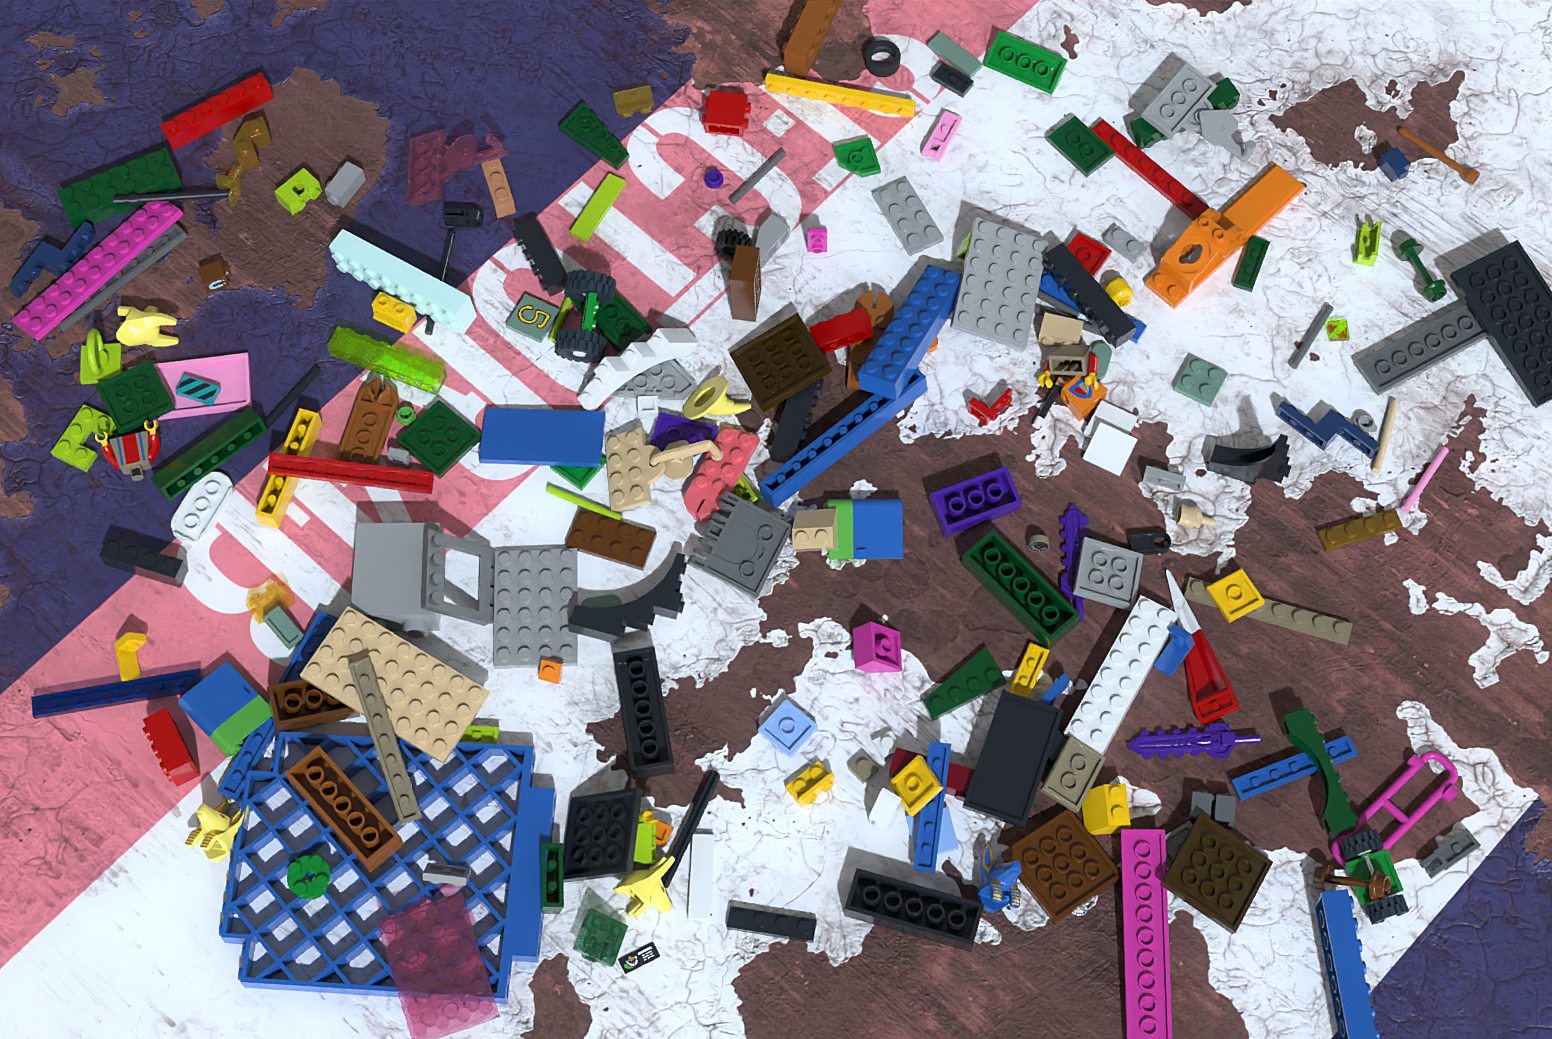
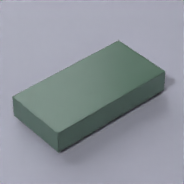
M279 605L262 618L289 651L303 640V633Z

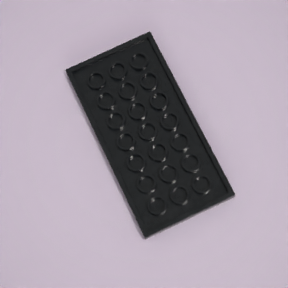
M1516 240L1452 272L1450 278L1534 407L1538 408L1552 401V291L1520 242Z

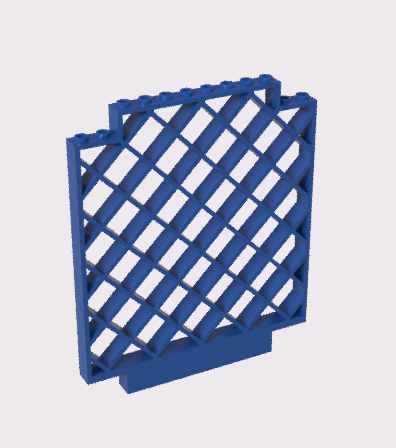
M279 731V737L274 742L276 756L271 761V771L273 772L247 770V776L242 781L244 795L239 800V808L242 806L241 814L244 812V818L238 828L237 839H234L232 844L234 857L229 862L231 876L230 880H227L225 887L227 901L223 902L222 914L224 919L223 923L219 925V936H221L225 943L246 944V946L242 947L241 957L244 959L243 966L238 971V980L244 988L508 1004L512 961L539 963L544 914L540 910L539 845L541 843H552L557 794L555 788L532 787L536 757L534 746L458 742L452 754L462 766L438 785L423 767L433 758L403 739L396 738L400 751L410 761L405 766L408 776L410 777L418 771L433 788L417 801L420 812H423L441 797L456 817L433 835L427 831L419 820L413 821L412 823L427 840L402 860L396 852L391 855L397 864L371 884L356 866L360 861L353 853L349 856L346 855L333 839L336 834L330 827L325 829L310 812L313 808L306 800L302 802L288 785L290 782L285 772L282 773L287 744H296L305 756L311 752L305 745H319L326 754L336 746L348 747L357 757V760L342 772L350 780L364 768L369 771L380 784L377 789L365 797L374 806L386 795H389L391 798L392 796L387 781L370 764L378 758L372 737ZM357 748L371 749H369L366 753L362 755ZM410 751H421L422 753L415 758ZM462 754H472L475 756L467 761ZM492 756H504L515 769L491 788L475 769ZM515 757H523V764H520ZM470 774L484 789L485 793L461 811L446 793ZM522 778L518 814L515 815L499 795ZM255 782H269L266 787L253 796ZM284 788L298 806L272 826L258 810V807ZM494 801L509 820L485 839L469 819ZM249 806V811L244 822L246 807ZM253 811L268 830L245 847L250 812ZM306 815L320 831V834L294 853L280 834ZM399 817L390 823L396 832L405 826L401 825ZM464 824L479 841V844L455 863L439 844ZM516 828L512 866H508L494 850L493 846ZM276 839L290 857L267 876L263 877L249 859ZM329 842L343 859L341 863L331 870V884L351 869L366 886V889L342 908L336 904L326 891L323 897L336 913L309 933L294 914L311 900L297 897L286 905L272 886L288 874V867L291 863L300 857L312 855ZM434 848L448 865L462 867L470 866L484 853L488 852L504 871L481 890H478L468 880L466 886L474 895L448 915L433 897L447 883H430L424 887L409 868ZM546 850V865H547L548 858H549V851H548V850ZM242 862H245L260 881L237 899ZM307 873L306 876L312 882L314 876L311 873ZM402 873H405L420 892L394 912L379 892ZM510 880L506 918L503 919L486 898ZM268 890L283 909L255 930L241 910ZM375 897L390 916L366 936H363L348 917L371 898ZM428 900L444 920L418 940L402 920ZM481 903L498 923L472 943L456 923ZM234 914L238 915L252 934L231 933ZM291 918L306 937L278 958L264 941V938ZM344 921L360 941L333 962L317 942ZM398 925L413 942V945L387 965L371 945L394 926ZM452 928L468 948L444 968H441L425 948L448 929ZM504 932L500 971L496 972L480 951ZM260 942L275 962L255 978H250L255 945ZM314 946L329 966L310 981H297L286 967L310 947ZM367 949L383 969L364 985L351 984L340 970ZM421 952L437 973L419 988H407L395 973ZM475 956L492 976L473 992L461 991L449 976ZM283 971L290 980L272 978ZM337 974L343 983H328L326 981ZM391 977L398 987L380 985ZM445 981L452 990H439L435 988ZM498 985L497 993H488Z

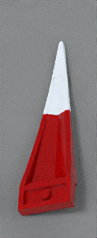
M1166 570L1174 609L1179 614L1177 618L1178 627L1191 633L1195 644L1185 657L1192 705L1199 723L1204 725L1239 710L1241 707L1231 682L1171 572Z

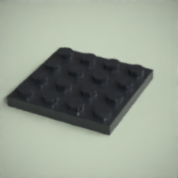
M630 788L571 797L563 852V880L565 883L632 874L643 790Z

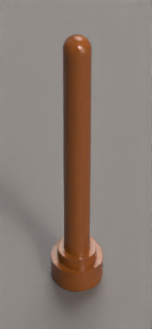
M1399 129L1398 132L1401 136L1463 175L1462 178L1469 185L1472 186L1480 176V172L1476 169L1465 168L1407 129Z

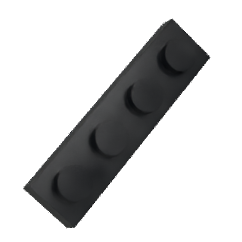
M730 906L727 929L814 943L817 920Z

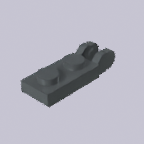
M1466 828L1434 850L1432 855L1423 860L1419 865L1425 868L1436 859L1440 866L1433 869L1428 875L1433 879L1444 870L1447 871L1473 853L1481 845Z

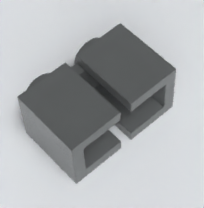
M1206 790L1192 792L1188 821L1194 823L1200 813L1210 818L1211 804H1214L1212 820L1224 828H1232L1235 820L1236 797L1228 793H1218V795L1214 796Z

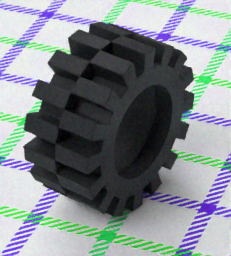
M723 229L717 234L714 249L721 257L725 256L728 260L729 258L734 260L736 245L751 246L752 239L748 234H744L743 231L737 232V229H734V231L727 229L726 231Z

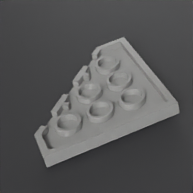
M644 333L634 342H647L650 337ZM628 346L620 353H618L615 357H620L628 348ZM671 359L637 374L616 389L609 397L638 398V396H658V399L684 400L698 389V385ZM595 372L585 379L586 385L594 378Z

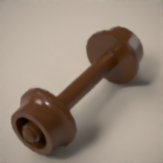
M1327 864L1325 867L1318 866L1313 876V884L1316 889L1332 891L1334 884L1369 889L1372 900L1387 898L1391 889L1390 877L1381 874L1378 870L1373 872L1370 880L1335 876L1333 865Z

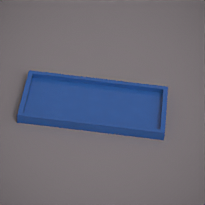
M486 408L478 458L479 463L600 467L606 412Z

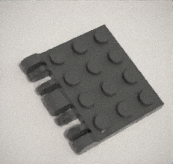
M724 490L720 497L722 501H718L717 506L721 510L731 513L729 518L713 512L711 517L725 525L722 526L712 520H708L702 532L703 535L715 540L716 543L704 537H699L698 542L712 550L710 554H707L701 549L694 548L692 552L696 556L690 555L686 563L757 599L792 531L793 525Z

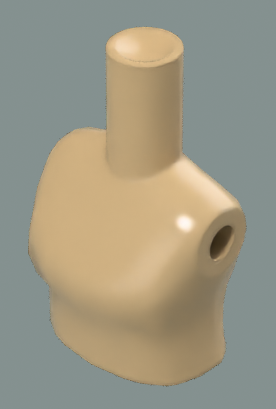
M1183 504L1178 506L1176 524L1191 530H1198L1201 524L1214 527L1216 520L1203 516L1200 507Z

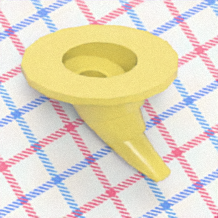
M716 376L701 384L691 394L684 405L683 414L687 419L691 420L700 418L705 414L713 416L739 414L750 409L751 403H734V401L727 399L725 393L728 388V381L724 376Z

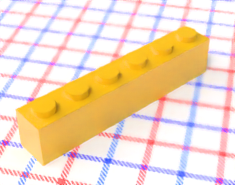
M299 409L280 454L310 456L323 425L319 413ZM271 475L255 512L259 524L279 529L300 478Z

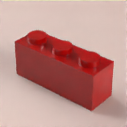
M862 308L853 309L851 312L837 315L830 320L821 321L809 327L810 334L820 351L826 354L873 337L871 315Z

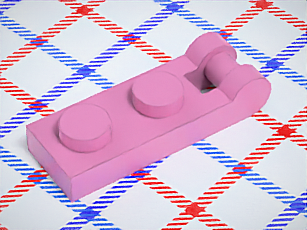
M945 111L926 143L922 156L927 158L930 156L934 158V161L940 163L962 123V117ZM933 146H935V147H937V148H939V149H938L937 151H935V150H933L932 148H933Z

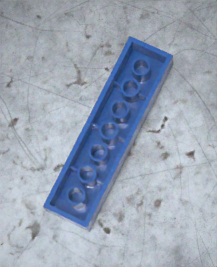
M927 265L859 370L860 389L890 399H898L954 310L961 279L960 273Z
M1348 889L1323 891L1316 900L1314 907L1339 1039H1380L1378 1027H1374L1373 1022L1375 1009L1373 1005H1370L1369 1001L1371 988L1370 984L1366 983L1364 975L1367 973L1366 963L1362 961L1360 954L1362 952L1361 939H1357L1358 921L1356 917L1353 918L1352 909H1354L1353 897L1349 896Z

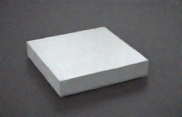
M1101 400L1083 435L1092 439L1100 422L1130 435L1138 417Z
M1100 422L1082 459L1120 477L1137 439Z

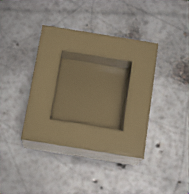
M863 753L848 767V770L864 784L879 771V768Z

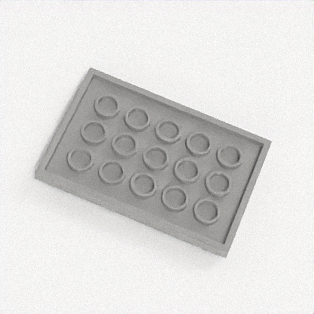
M976 217L973 220L950 328L1024 351L1027 346L1042 276L1043 256L1047 252L1049 242Z
M577 548L495 551L494 669L539 668L543 657L564 662L563 667L578 666V634L569 632V623L574 606L578 605Z

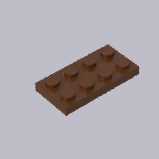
M579 509L565 545L566 548H577L579 552L644 571L655 543L657 532Z

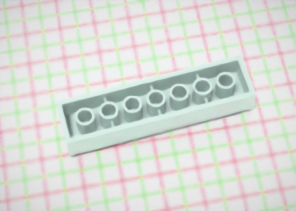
M344 229L340 231L329 245L332 257L337 264L336 267L340 271L348 272L358 281L363 280L367 282L373 289H380L385 294L414 307L422 315H430L435 322L444 323L454 332L459 331L464 334L477 317L470 296Z

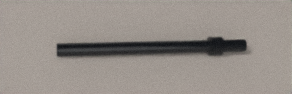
M232 189L146 195L131 193L129 196L113 197L114 204L130 203V205H138V203L232 197Z
M453 231L448 232L437 277L442 282H445L456 235ZM426 315L425 334L432 335L435 321L430 315Z

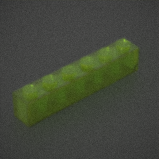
M337 327L327 345L331 356L436 396L447 378L446 368L440 362H431L421 355L415 356L408 353L405 349L391 347L384 341H375L370 336L359 335L349 328Z

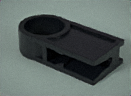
M444 208L445 215H443L445 226L478 228L483 224L484 214L481 211Z
M1162 531L1129 534L1128 538L1130 550L1143 555L1164 554L1169 551L1172 541L1169 534ZM1164 538L1168 542V546L1159 548L1155 546L1153 540Z

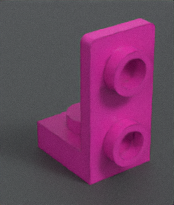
M808 228V252L816 254L827 252V228Z

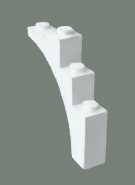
M658 328L647 342H631L620 357H604L594 370L596 375L577 399L586 411H595L616 389L637 374L664 361L687 357L699 342L688 328Z

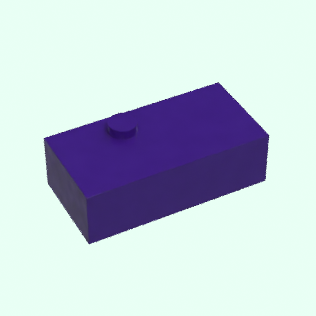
M1007 466L930 493L928 500L943 537L1019 511L1022 505Z

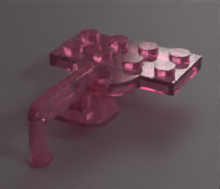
M442 129L410 138L406 205L411 208L443 199L444 181L449 180L456 172L507 156L509 153L507 147L491 133L486 136L485 143L487 145L490 144L494 148L477 152V139L471 134L457 138L451 146L446 145V132Z

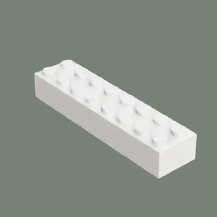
M1142 595L1140 596L1063 735L1065 739L1072 735L1093 750L1104 755L1170 635L1169 628L1172 624H1176L1178 613Z

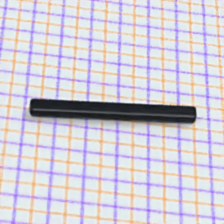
M714 771L709 772L670 856L675 858V861L660 878L664 888L669 887L720 780V774Z

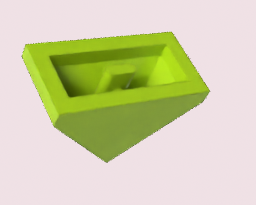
M742 473L732 494L753 504L762 496L761 492Z

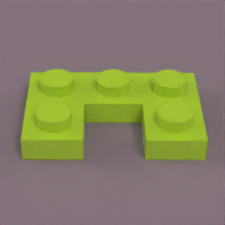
M83 405L51 451L52 456L87 472L96 459L97 454L82 445L91 432L105 438L103 433L105 431L108 434L109 440L116 429L112 418Z

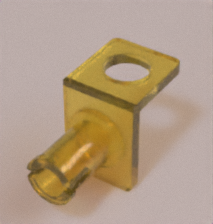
M232 165L227 176L218 173L215 175L216 184L219 189H231L228 194L231 207L235 206L242 194L239 177L243 173V169L238 165L236 169V165Z

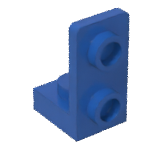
M1172 624L1168 630L1171 636L1170 643L1154 663L1155 669L1168 676L1173 675L1195 645L1191 633L1175 624Z

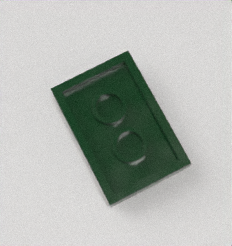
M1076 116L1047 137V142L1086 178L1115 156V151Z

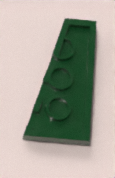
M584 101L559 126L560 132L617 171L630 158L625 148L615 137L613 138L605 125L603 126L599 122L597 116L588 109Z
M985 647L926 697L922 704L931 720L934 721L1000 688L1007 683V680Z

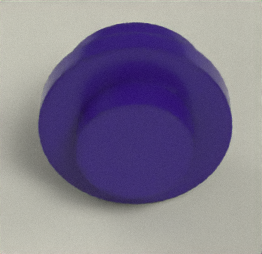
M710 170L705 175L704 182L707 187L716 189L722 186L724 178L719 171Z

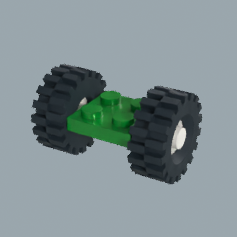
M579 269V271L572 270V272L569 271L567 273L564 295L571 300H577L579 303L584 302L580 328L577 330L569 328V330L562 329L557 332L554 350L557 356H561L563 359L567 358L569 361L590 362L592 364L600 363L603 360L607 340L602 335H597L598 333L593 332L596 326V319L593 318L595 313L598 312L599 304L608 305L613 302L616 280L613 277L607 276L605 273L600 274L598 271L591 272V270L584 271L583 269Z

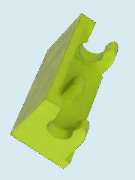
M1365 221L1361 229H1358L1354 264L1374 266L1378 255L1382 222H1376L1373 227H1368V221Z

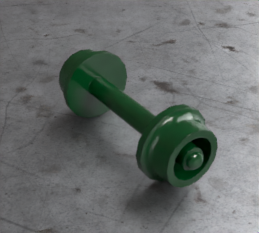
M1414 238L1408 239L1398 246L1399 259L1403 262L1412 260L1427 285L1421 290L1422 297H1426L1431 303L1442 299L1447 294L1445 281L1443 279L1432 280L1418 256L1424 249L1423 245Z

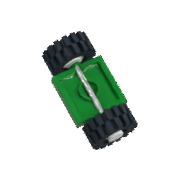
M1376 829L1357 834L1340 842L1345 859H1356L1345 863L1350 878L1370 880L1373 872L1378 870L1381 874L1388 875L1391 879L1389 896L1404 891L1388 850L1384 849L1370 854L1384 847ZM1354 887L1361 906L1377 901L1371 899L1369 889ZM1403 894L1379 898V901L1365 907L1372 925L1391 920L1409 912Z

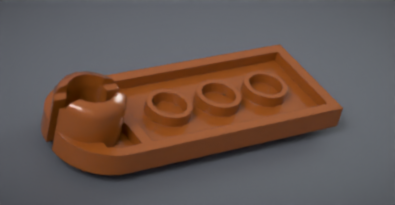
M872 291L860 295L855 302L854 309L862 308L871 315L873 337L851 344L847 390L865 391L860 389L858 372L893 319V302L884 293L877 292L876 308H872L874 292Z
M380 378L374 379L360 391L335 459L336 461L378 466L399 406L397 391L385 379L383 385Z

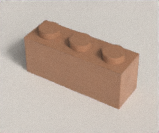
M499 155L481 158L482 172L497 218L515 214L514 200Z

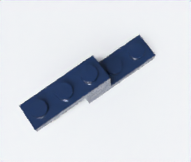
M84 221L63 250L42 241L8 285L12 294L20 299L29 290L32 282L40 276L42 269L60 278L67 273L76 259L81 257L86 246L94 239L95 232L91 224Z
M1283 401L1278 406L1276 416L1323 451L1326 450L1338 435L1370 459L1376 455L1380 444L1373 437L1367 436L1357 425L1351 424L1341 413L1335 412L1332 409L1315 424L1311 418L1298 412L1292 404Z

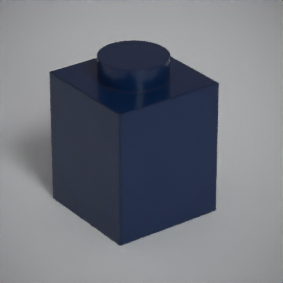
M1397 147L1381 155L1378 167L1391 182L1405 178L1409 173L1408 170L1411 165L1410 161Z

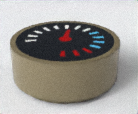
M1044 535L1030 537L1029 549L1035 552L1048 550L1049 538Z

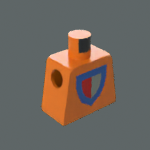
M1061 375L1058 381L1064 387L1061 390L1060 398L1078 421H1081L1097 407L1101 400L1106 399L1108 389L1099 382L1097 390H1095L1094 384L1089 385V390H1087L1085 378L1088 375H1077L1074 378L1070 375Z

